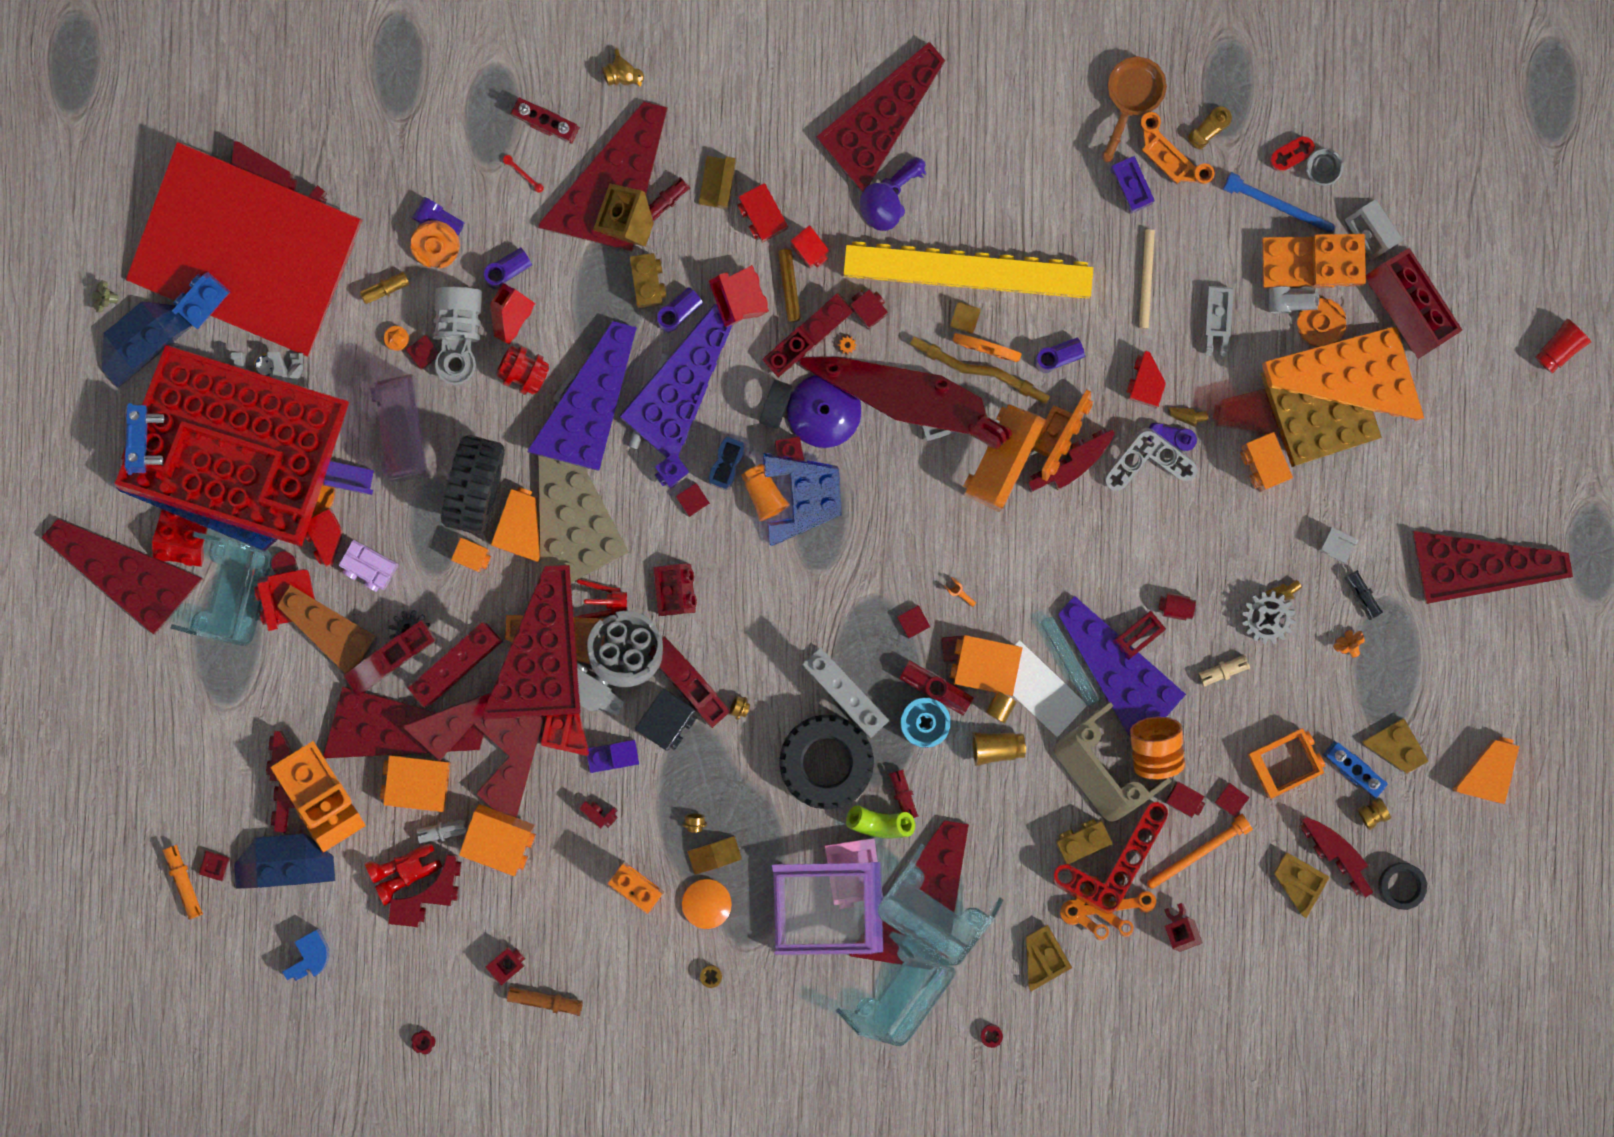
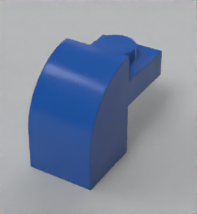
M317 929L295 941L304 960L283 971L287 980L294 978L296 982L308 975L307 969H310L313 977L325 969L329 960V947L320 929Z

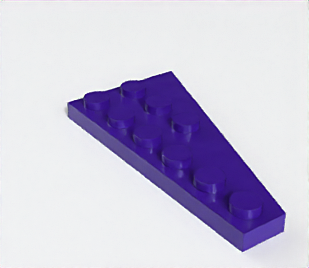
M717 304L710 308L619 415L623 421L665 458H668L673 453L679 456L681 448L687 439L692 421L696 417L708 387L709 379L717 365L716 362L720 352L724 348L732 326L725 327Z
M615 321L611 323L527 453L596 471L600 470L637 327Z
M1076 596L1059 612V618L1080 651L1081 656L1091 670L1106 699L1113 704L1112 708L1129 738L1132 725L1146 718L1167 717L1185 697L1186 694L1139 652L1128 660L1125 657L1127 656L1126 653L1121 652L1119 649L1121 647L1113 642L1119 634Z

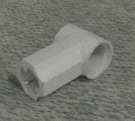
M1269 288V313L1279 314L1291 313L1294 310H1318L1319 294L1317 288Z

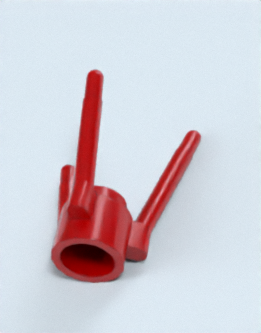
M582 579L577 580L578 584L611 594H607L606 599H585L583 601L585 604L606 605V609L610 610L575 617L597 618L616 615V612L627 610V592H620V588H613Z

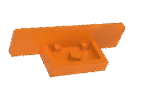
M1086 389L1073 414L1054 405L1050 410L1032 448L1033 451L1049 457L1042 469L1043 480L1047 481L1050 475L1056 474L1060 465L1058 460L1062 454H1067L1071 445L1069 440L1073 434H1078L1082 426L1081 419L1083 415L1089 414L1093 406L1091 391Z

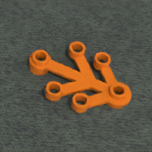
M1117 874L1114 876V878L1120 877L1122 879V883L1117 885L1122 886L1125 884V877L1123 874ZM1090 876L1100 882V879L1098 877ZM1086 883L1081 893L1090 895L1094 892V888H1091ZM1143 891L1136 898L1123 899L1116 911L1138 908L1144 913L1151 912L1156 906V897L1149 891ZM1110 895L1102 898V903L1106 907H1112L1116 902L1110 901L1112 898ZM1149 897L1151 903L1148 905L1143 904L1142 898ZM1077 898L1076 900L1066 901L1061 906L1060 916L1066 924L1082 925L1092 932L1097 940H1105L1109 935V929L1104 924L1097 925L1087 917L1088 915H1098L1115 927L1120 935L1128 937L1133 933L1134 927L1130 921H1123L1113 913H1103L1090 905H1085V902ZM1070 908H1074L1077 910V914L1075 916H1071L1068 914V910ZM1123 925H1129L1131 930L1129 932H1123L1121 927ZM1102 928L1106 931V934L1099 936L1097 930Z

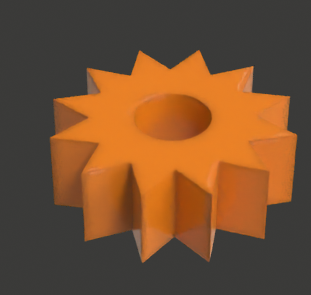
M848 335L846 338L842 337L843 340H839L841 343L838 345L841 347L839 351L843 350V354L846 352L847 355L849 352L853 354L852 350H856L855 346H857L855 344L856 340H852V337L849 338ZM845 343H850L851 346L846 348Z

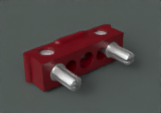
M520 97L510 113L511 116L530 124L531 128L548 136L553 135L570 144H573L580 129L576 123ZM532 112L537 113L535 118L530 117ZM547 116L550 120L547 124H541V117ZM554 123L560 124L558 128H553L552 125Z

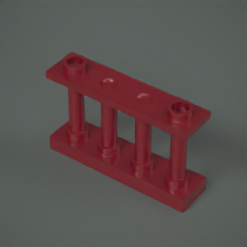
M481 622L407 689L423 707L426 705L430 707L497 648L503 640L487 623Z

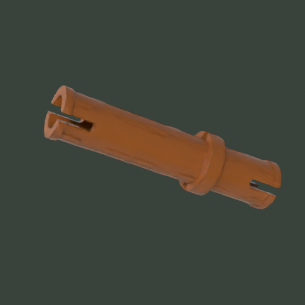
M510 986L507 995V1002L553 1010V1013L556 1014L563 1012L580 1016L583 1007V1000L562 997V994L558 993L551 995Z

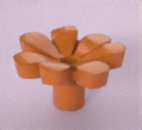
M1348 630L1345 632V638L1339 637L1336 639L1333 648L1342 654L1349 652L1352 658L1358 657L1360 655L1359 645L1365 641L1362 631H1357L1353 634L1352 630Z

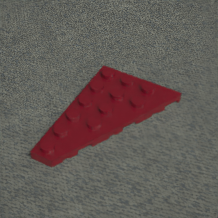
M643 102L541 220L538 228L632 252L634 244L605 235L593 229L610 183L645 192V195L647 194L668 107Z
M946 820L942 822L882 906L883 952L849 954L850 957L945 972L969 824ZM865 931L856 943H865Z

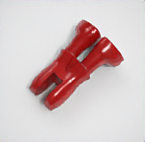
M432 844L420 846L401 857H394V860L388 863L378 864L374 861H369L364 864L374 884L395 872L399 874L398 877L375 886L384 906L391 903L393 894L404 886L409 887L414 881L427 877L442 867L440 860L428 863L422 867L418 859L435 851Z

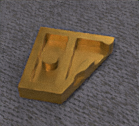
M1404 718L1362 741L1364 746L1406 774L1429 762Z
M1285 852L1274 871V875L1300 914L1307 918L1330 877L1288 852Z
M1048 924L1026 936L1028 986L1031 992L1072 969Z

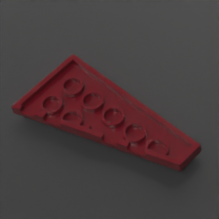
M930 42L816 136L817 140L863 193L864 189L874 179L945 63V59Z

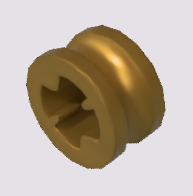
M714 965L706 966L700 973L701 983L707 988L717 987L722 981L721 970ZM707 970L710 973L711 970L717 972L715 977L718 980L715 983L711 981L710 984L705 981L707 978L705 972Z

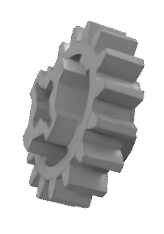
M1263 590L1261 591L1260 598L1254 594L1252 595L1253 603L1245 602L1249 609L1248 611H1242V615L1247 617V619L1242 621V624L1249 625L1246 633H1254V641L1261 637L1262 643L1265 645L1268 639H1271L1272 643L1276 644L1277 637H1280L1283 641L1285 640L1283 634L1285 631L1292 633L1288 626L1289 624L1296 623L1294 619L1290 618L1296 612L1294 609L1288 610L1292 603L1290 600L1283 602L1285 597L1283 594H1280L1277 598L1274 590H1271L1269 596ZM1271 601L1278 603V605L1276 604L1273 607L1266 606L1264 602ZM1255 608H1257V609H1258V616H1257V618L1252 622L1253 612H1254ZM1266 612L1270 615L1274 613L1272 616L1273 621L1270 623L1268 620L1263 621ZM1283 613H1285L1284 623L1282 627H1280V617L1284 615ZM1263 628L1272 629L1273 633H1263L1260 631Z

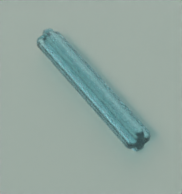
M1050 616L1042 620L1041 626L1087 706L1097 703L1099 699L1053 617Z

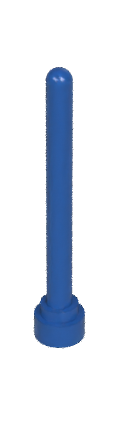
M1231 172L1225 182L1223 190L1231 194L1233 192L1237 194L1241 192L1328 233H1332L1335 230L1333 223L1243 183L1244 180L1240 179L1238 174Z

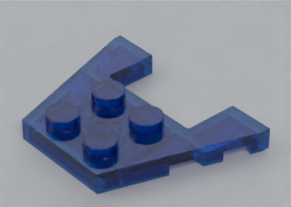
M763 453L765 477L790 475L792 519L767 522L770 546L781 543L842 515L838 466L809 460L805 462L794 460L792 457H778L770 453Z

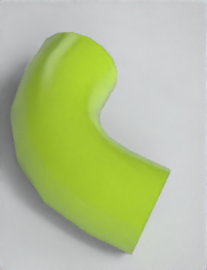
M855 805L849 810L846 817L848 828L877 838H904L911 836L915 831V820L907 812L885 814Z

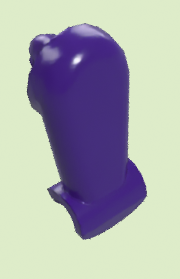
M914 157L907 161L891 178H885L881 183H890L894 192L899 195L901 192L900 187L911 178L917 176L924 178L921 174L924 173L926 175L924 169L925 161L919 157Z
M1155 422L1149 426L1150 429L1157 432L1179 450L1189 451L1196 446V434L1190 429L1163 426L1162 423ZM1150 435L1147 439L1149 442H1152Z

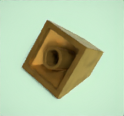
M610 183L593 230L628 243L646 247L654 222L645 192Z

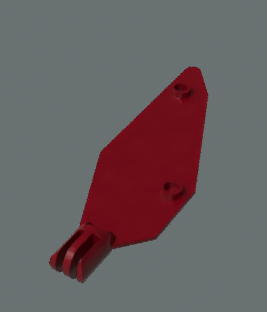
M804 357L800 360L801 367L896 421L970 434L995 450H998L1012 435V431L987 416L981 397L942 375L841 357Z

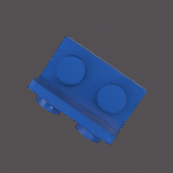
M209 272L202 276L198 274L190 282L189 286L192 288L187 294L182 292L173 302L176 307L172 312L175 315L179 313L196 329L203 325L230 293Z

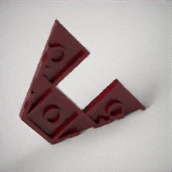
M490 692L402 726L440 761L474 724L508 755L507 759L480 787L476 794L492 809L517 818L543 719L540 716L483 719L482 714L491 695Z

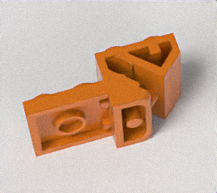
M1365 234L1263 237V288H1334L1335 285L1349 287L1366 284Z
M314 741L270 767L322 853L365 827L349 795L336 778Z

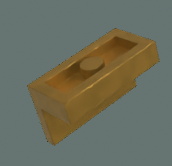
M707 156L699 205L728 210L736 158L726 156V159Z

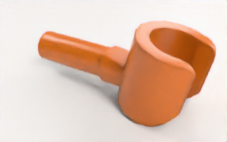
M951 577L956 583L955 586L949 589L944 585V588L952 596L958 595L970 606L974 607L976 602L962 590L961 583L956 578Z

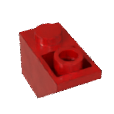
M505 283L502 284L491 301L490 308L494 337L510 345L512 340L518 335L524 321L531 315L536 303Z
M1144 351L1142 356H1137L1134 369L1138 371L1135 379L1130 378L1126 393H1130L1128 400L1157 409L1166 382L1151 353Z
M331 509L312 517L305 535L309 543L313 541L317 549L314 551L317 561L320 565L324 563L326 567L333 565L343 535V530Z

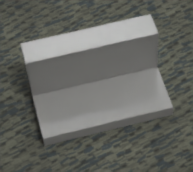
M1376 199L1345 219L1354 234H1365V251L1371 260L1376 259L1403 241Z

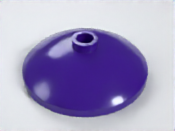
M814 375L803 380L794 389L788 402L787 412L792 430L797 437L800 436L803 442L818 448H831L843 444L851 438L859 426L862 410L859 399L821 377ZM821 406H828L829 412L822 414L820 412Z

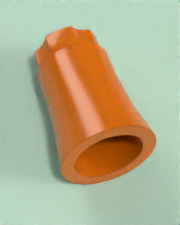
M762 464L748 469L741 475L755 506L759 521L767 520L790 506Z

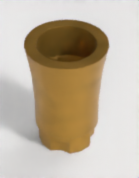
M973 732L972 751L975 766L1025 758L1026 743L1024 734Z

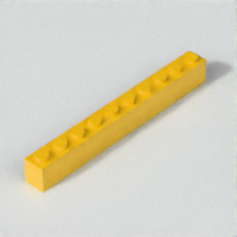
M854 241L851 245H846L844 277L1090 299L1094 267H1088L1087 262L1074 261L1073 265H1065L1063 260L1049 259V263L1039 262V258L1024 257V261L1014 260L1012 255H1000L999 259L989 258L990 254L975 253V256H965L964 251L951 250L950 254H942L940 249L926 248L925 252L916 251V247L901 246V250L891 249V245L876 244L875 248L866 247L865 242Z

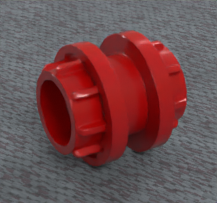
M522 345L519 348L511 346L507 349L496 372L497 377L502 379V384L507 387L512 382L520 385L519 393L526 395L527 392L531 394L537 393L548 374L549 364L543 361L544 356L537 354L534 359L526 356L527 348Z

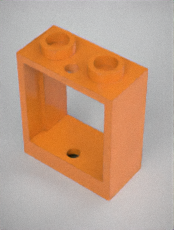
M1299 728L1247 753L1268 799H1272L1324 774L1322 769L1325 767L1324 760L1320 753L1315 754L1311 746L1315 743L1309 731L1305 732L1303 728ZM1298 737L1313 770L1276 788L1261 755Z
M626 862L621 865L608 882V885L647 914L665 892Z

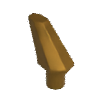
M1168 407L1171 417L1196 427L1197 422L1208 421L1207 411L1195 412L1194 408Z
M1295 580L1288 586L1282 584L1265 593L1269 596L1271 590H1274L1277 598L1280 594H1283L1285 596L1284 600L1295 599L1293 594L1300 590L1302 585L1298 580Z

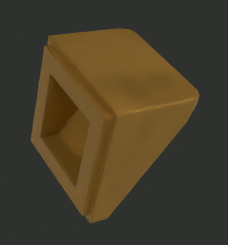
M957 302L950 327L974 334L981 309Z

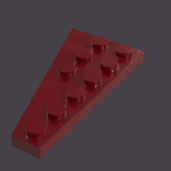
M57 519L41 537L153 635L160 630L203 580L201 577L60 519Z
M1412 531L1425 604L1573 577L1570 557L1567 552Z
M342 687L323 757L327 759L430 753L402 726L437 712L368 693H362L357 696L353 689ZM473 724L448 752L480 750L485 734Z

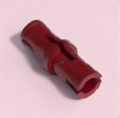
M681 177L665 191L662 190L659 193L660 195L649 205L653 221L670 206L674 207L676 205L675 202L691 189Z
M904 769L888 774L896 794L894 799L895 801L898 800L901 812H910L913 818L919 817L911 796L914 794L912 790H909Z

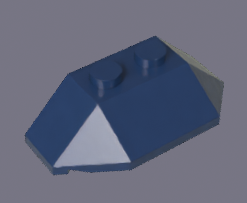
M141 301L103 333L102 370L117 388L164 350L165 345L170 346L193 326L179 313L175 315L172 312L176 305Z
M307 834L256 837L234 864L236 889L336 881L334 856L328 851L322 853L315 840Z

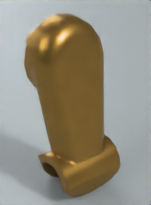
M1222 106L1214 108L1201 125L1188 135L1189 142L1195 148L1203 149L1210 139L1229 126L1232 120L1231 112Z

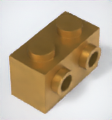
M654 253L631 256L630 262L638 309L663 305L662 298H666L664 283H659L658 274L663 273L661 259H656Z
M1094 818L1081 824L1082 829L1076 832L1070 829L1059 834L1060 839L1055 842L1065 864L1068 865L1112 844L1102 821L1096 822Z

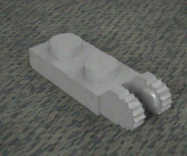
M1208 286L1205 336H1207L1206 356L1212 355L1213 337H1222L1220 353L1221 357H1227L1228 340L1231 337L1234 292L1232 287Z

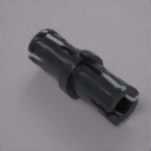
M1358 570L1344 577L1356 596L1354 597L1355 601H1359L1369 620L1383 613L1372 595V589H1368Z

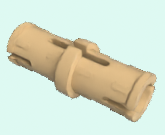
M1245 654L1225 663L1221 661L1218 663V666L1198 672L1199 677L1203 679L1201 680L1203 687L1222 679L1229 680L1230 676L1249 670L1250 665L1246 662L1248 660Z

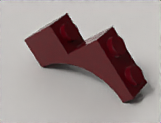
M446 855L441 874L424 892L413 897L391 899L388 924L420 927V922H425L426 908L422 907L423 903L452 906L453 901L458 900L459 886H455L456 876L461 875L462 862L458 861V856Z

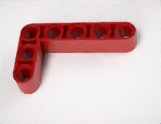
M1154 802L1147 807L1105 884L1070 865L1063 864L1055 870L1053 876L1055 885L1103 913L1111 914L1115 912L1167 820V807L1160 802ZM1153 809L1160 810L1163 813V818L1159 821L1153 820L1150 817V811ZM1140 831H1148L1151 835V840L1148 842L1140 841L1138 838ZM1134 852L1138 854L1139 862L1136 864L1129 863L1126 860L1127 853ZM1062 871H1067L1071 874L1072 880L1068 883H1063L1058 879V874ZM1124 874L1128 882L1122 886L1117 885L1114 881V876ZM1084 883H1089L1093 886L1094 892L1090 895H1084L1080 891V886ZM1110 895L1114 897L1116 904L1112 907H1106L1102 903V898Z

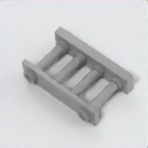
M822 648L817 650L802 664L870 738L889 722L884 714Z

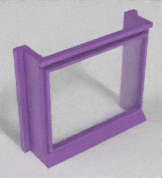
M881 862L772 865L774 874L775 955L872 954L883 952Z

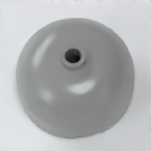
M630 611L616 612V615L610 616L603 621L599 620L589 634L588 656L594 672L603 681L618 687L640 685L650 679L661 664L663 655L662 636L653 625V621L642 614ZM605 634V644L601 647V641ZM655 645L656 654L652 660L648 653L651 647Z

